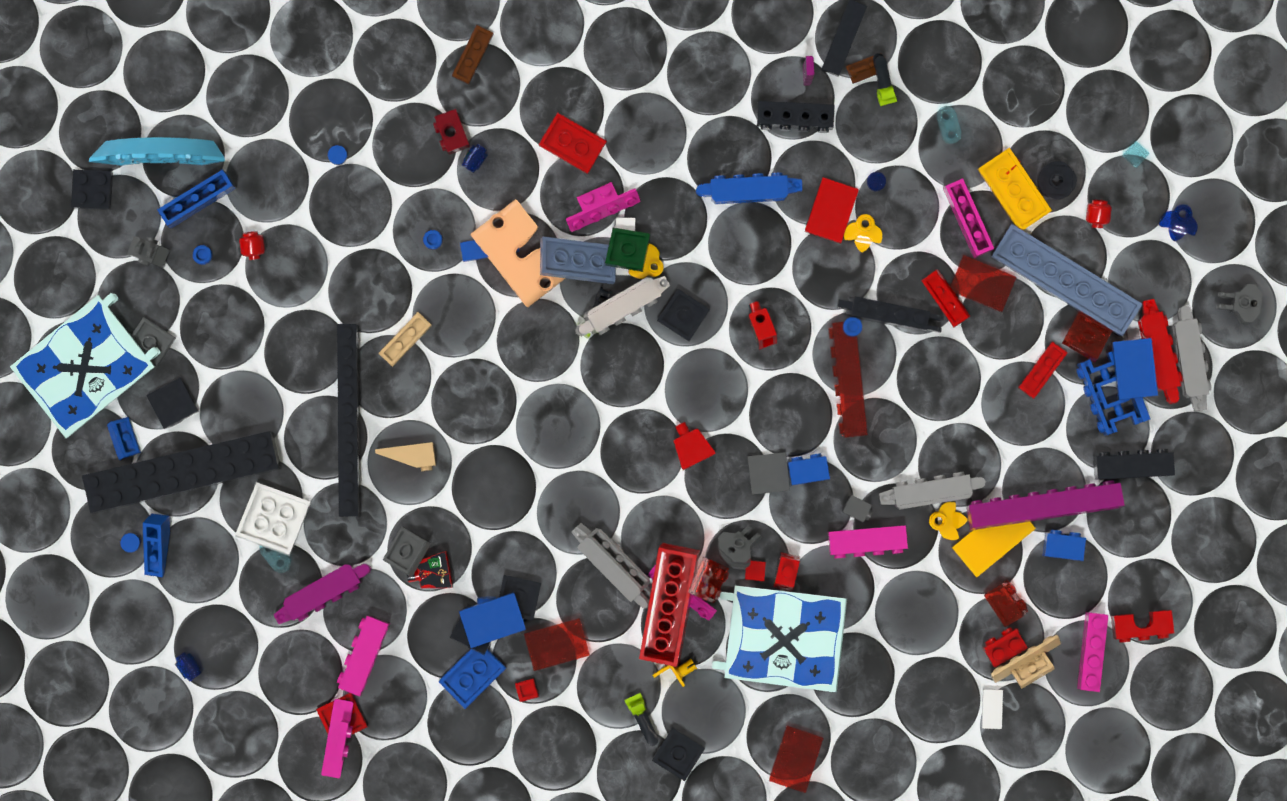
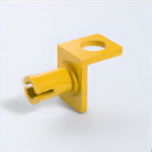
M690 658L677 668L667 665L652 676L655 678L671 668L682 687H684L683 677L696 670L697 667L694 664L687 668L693 664Z

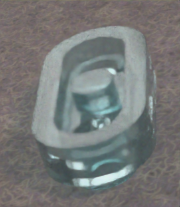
M944 106L939 109L936 115L940 133L945 143L955 144L961 138V129L957 115L952 107ZM943 114H948L949 119H943ZM948 132H953L954 138H949Z
M259 547L260 553L274 571L285 573L290 569L291 559L288 555L274 550L267 552L266 547ZM279 560L284 561L282 567H279L277 564Z

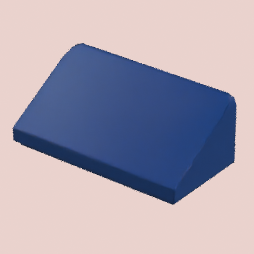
M129 417L111 421L107 424L119 460L141 453Z

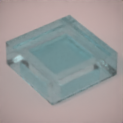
M1135 141L1122 156L1137 168L1150 153Z

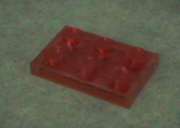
M963 255L950 287L955 294L1002 313L1017 277Z
M703 557L688 593L715 603L720 597V589L723 582L728 578L729 568Z
M580 618L524 634L534 671L590 656Z
M787 725L769 781L806 793L824 738Z

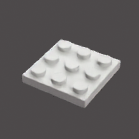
M256 482L235 537L290 556L311 502Z

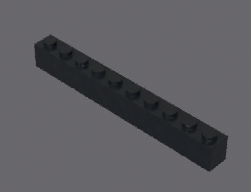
M337 324L339 517H361L359 326L357 324Z

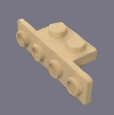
M1058 635L1047 637L1040 645L1030 647L1025 654L1015 656L1008 664L995 668L993 673H991L993 681L997 683L1012 674L1022 689L1053 671L1055 668L1045 653L1061 644Z

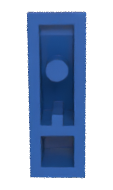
M151 513L143 522L144 575L164 576L170 538V516Z

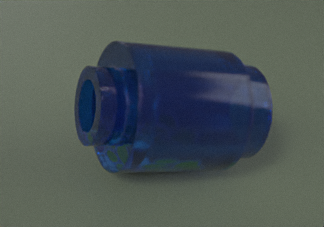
M479 144L476 147L472 145L462 159L463 163L461 165L475 173L488 155L485 153L487 150Z
M184 652L175 658L177 662L174 665L184 679L187 678L189 682L202 673L200 671L201 667L191 653L187 655Z

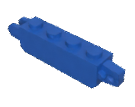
M780 172L771 173V176H764V174H752V177L733 175V178L727 179L726 176H714L710 183L697 186L696 194L699 197H711V201L714 204L784 201L788 194L802 192V180L787 178V175H783Z

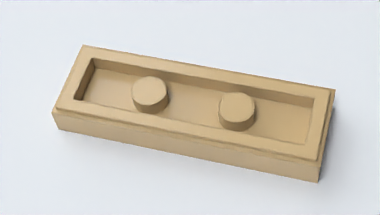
M417 312L378 354L393 367L432 325Z

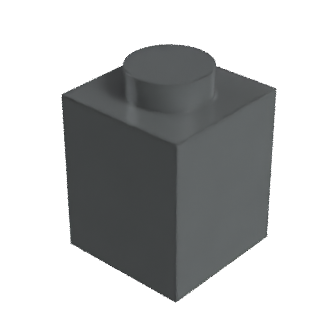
M850 495L842 513L863 523L865 520L868 521L873 510H871V504Z

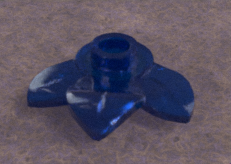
M1184 204L1178 205L1174 211H1168L1163 214L1159 221L1160 227L1169 228V236L1174 242L1180 240L1185 233L1195 236L1198 229V224L1192 217V209ZM1180 211L1185 212L1186 216L1184 218L1180 217Z

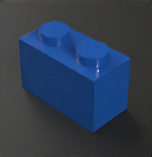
M821 453L810 455V459L803 460L802 456L791 458V462L787 463L791 486L830 479L826 456L822 457Z
M1050 530V533H1045L1042 556L1084 561L1086 538L1081 537V533L1070 532L1068 536L1062 535V531Z

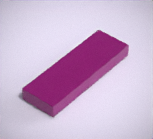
M813 56L805 57L803 64L804 86L810 85L814 77Z

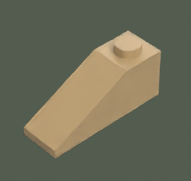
M433 442L375 449L376 454L421 468V471L433 470L432 466H437Z

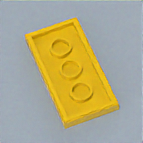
M1010 147L977 169L1009 218L1019 229H1026L1052 211Z
M1031 522L972 530L955 544L952 549L974 576L978 577L1036 528Z

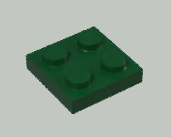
M613 228L605 265L643 272L651 235L649 233Z

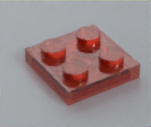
M1079 311L1062 344L1096 362L1113 330Z

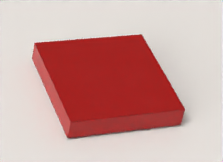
M348 693L338 698L354 703L350 726L353 727L351 735L367 728L368 725L353 694ZM334 701L316 709L327 733H329Z

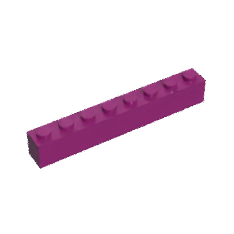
M1114 481L1103 482L1102 486H1096L1093 483L1084 485L1082 489L1072 486L1065 488V491L1058 492V489L1047 490V494L1039 495V492L1028 493L1027 497L1021 498L1020 495H1012L1007 500H1001V497L990 499V502L983 503L982 500L972 501L971 505L966 508L970 530L1119 509L1125 506L1121 483L1115 484Z

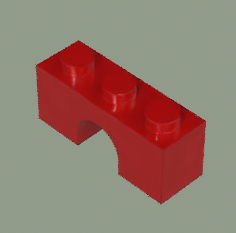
M1172 610L1149 612L1150 621L1144 628L1136 626L1133 614L1111 616L1113 639H1119V643L1131 642V638L1138 637V641L1150 640V636L1157 635L1158 639L1169 638V634L1174 633Z

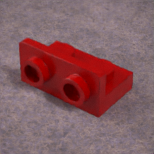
M1009 627L1001 632V637L997 639L992 637L984 642L986 645L982 648L994 668L1028 648L1017 628L1012 629Z

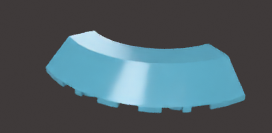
M163 137L105 141L89 158V162L119 166L140 163H177L178 161L179 164L208 165L225 161V157L214 141Z

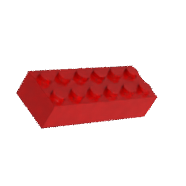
M667 543L660 545L639 659L674 667L678 666L681 659L700 550Z

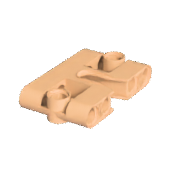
M515 199L470 235L482 251L488 255V259L528 308L566 278L540 275V248L532 251L524 258H519L516 255V250L529 241L537 231L538 226ZM495 219H501L504 224L502 227L496 228L492 223ZM548 279L551 285L548 288H542L540 281Z

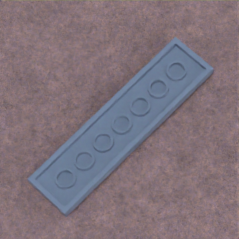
M1013 224L1009 226L991 256L1001 264L1123 337L1142 306V303Z

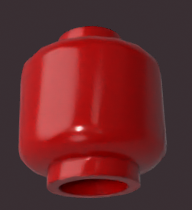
M1092 200V203L1087 205L1086 221L1091 223L1093 228H1103V225L1110 223L1112 207L1108 204V201Z
M258 231L245 232L239 239L241 254L248 257L249 260L259 259L260 255L265 253L264 237L258 234Z

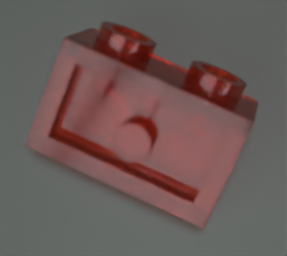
M1008 580L1003 581L1000 585L984 594V597L1004 627L1022 618L1028 612L1025 601L1019 598L1015 586L1009 583Z

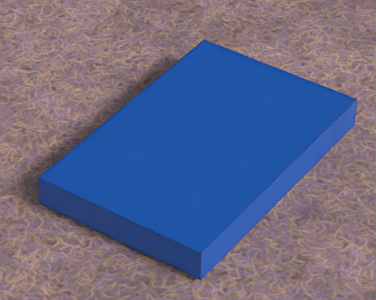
M1152 339L1112 342L1118 400L1158 396Z
M514 592L459 611L470 648L526 630Z
M471 649L438 682L466 709L506 667L488 649L485 655Z

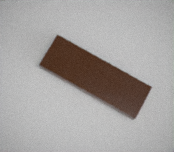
M476 25L452 74L453 78L468 85L470 84L494 35L493 32Z

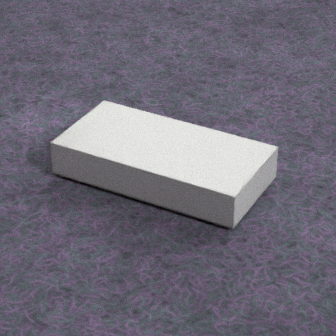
M983 689L982 728L1002 729L1003 690Z

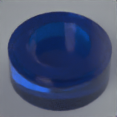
M873 172L867 178L868 188L875 192L882 190L886 184V178L880 172Z

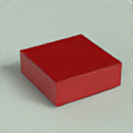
M751 561L750 566L745 570V579L764 581L766 562Z
M534 678L515 683L520 702L539 697Z

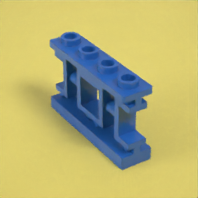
M1113 351L1107 353L1110 363L1093 368L1091 360H1087L1077 364L1078 368L1076 369L1079 379L1084 381V393L1086 397H1090L1092 402L1090 409L1093 415H1096L1098 418V430L1104 436L1117 432L1114 422L1131 417L1133 425L1150 420L1142 397L1131 399L1135 411L1124 414L1121 403L1130 399H1122L1107 404L1101 386L1116 381V377L1110 378L1107 370L1108 367L1114 365ZM1100 370L1103 382L1097 383L1093 387L1089 374ZM1100 403L1103 410L1114 407L1117 417L1108 420V424Z

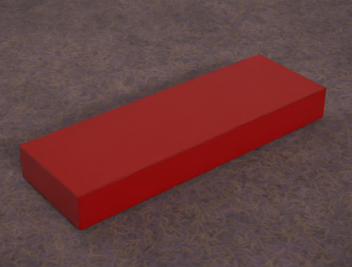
M938 269L921 280L953 327H956L970 317Z
M1052 341L1018 388L1034 399L1068 352Z

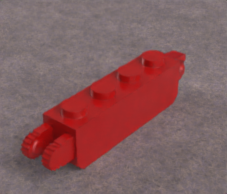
M1154 299L1142 302L1143 316L1138 321L1141 338L1152 339L1157 391H1163L1166 402L1170 404L1177 403L1180 399L1177 387L1181 386L1180 382L1183 379L1181 372L1177 371L1176 364L1178 359L1176 353L1172 351V336L1167 332L1168 319L1166 315H1163V312H1159Z

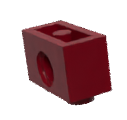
M456 109L434 117L436 122L433 123L436 133H440L443 140L439 142L443 151L447 150L448 154L451 155L470 147ZM449 128L456 130L455 135L452 137L445 135Z

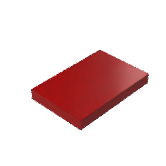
M557 113L538 146L582 172L589 174L607 141Z
M823 177L805 232L841 244L859 189Z

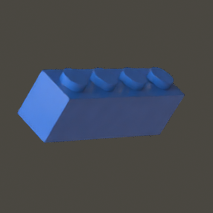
M222 169L157 210L169 228H173L236 188L227 173Z

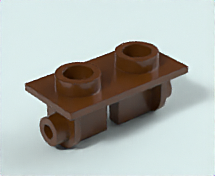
M873 56L846 66L852 84L876 75Z

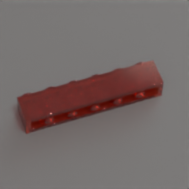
M844 322L832 323L831 328H828L829 339H833V347H830L831 358H835V366H832L833 377H837V385H834L835 396H839V404H836L837 415H841L842 422L838 423L839 434H843V438L867 436L857 336L850 337L844 333Z

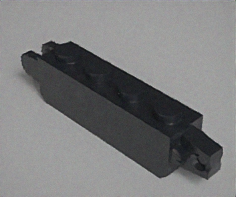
M856 296L854 298L849 297V301L839 299L837 308L847 310L846 314L850 315V317L921 332L927 330L941 333L942 328L930 326L928 321L929 319L944 321V316L931 314L930 311Z

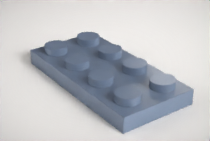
M542 237L540 239V275L614 284L616 267L605 265L609 245L551 237Z

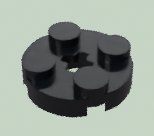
M1054 161L1044 166L1039 172L1037 179L1041 194L1052 200H1061L1068 197L1075 189L1077 182L1075 172L1068 164L1061 161ZM1055 176H1059L1058 178L1062 180V183H1059L1058 186L1052 182Z

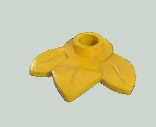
M863 214L857 218L855 223L847 226L844 240H854L857 249L860 252H864L869 248L871 242L881 243L882 231L875 225L872 216ZM862 221H867L869 226L863 227Z
M649 244L643 272L629 270L628 273L637 279H644L647 276H659L663 272L664 266L662 261L659 260L658 249L654 245ZM656 264L657 270H652L651 265Z
M955 502L942 504L939 511L932 513L929 518L930 526L934 530H939L941 536L948 540L959 539L956 529L963 526L968 520L963 514L955 512ZM937 517L942 519V523L939 525L935 523Z

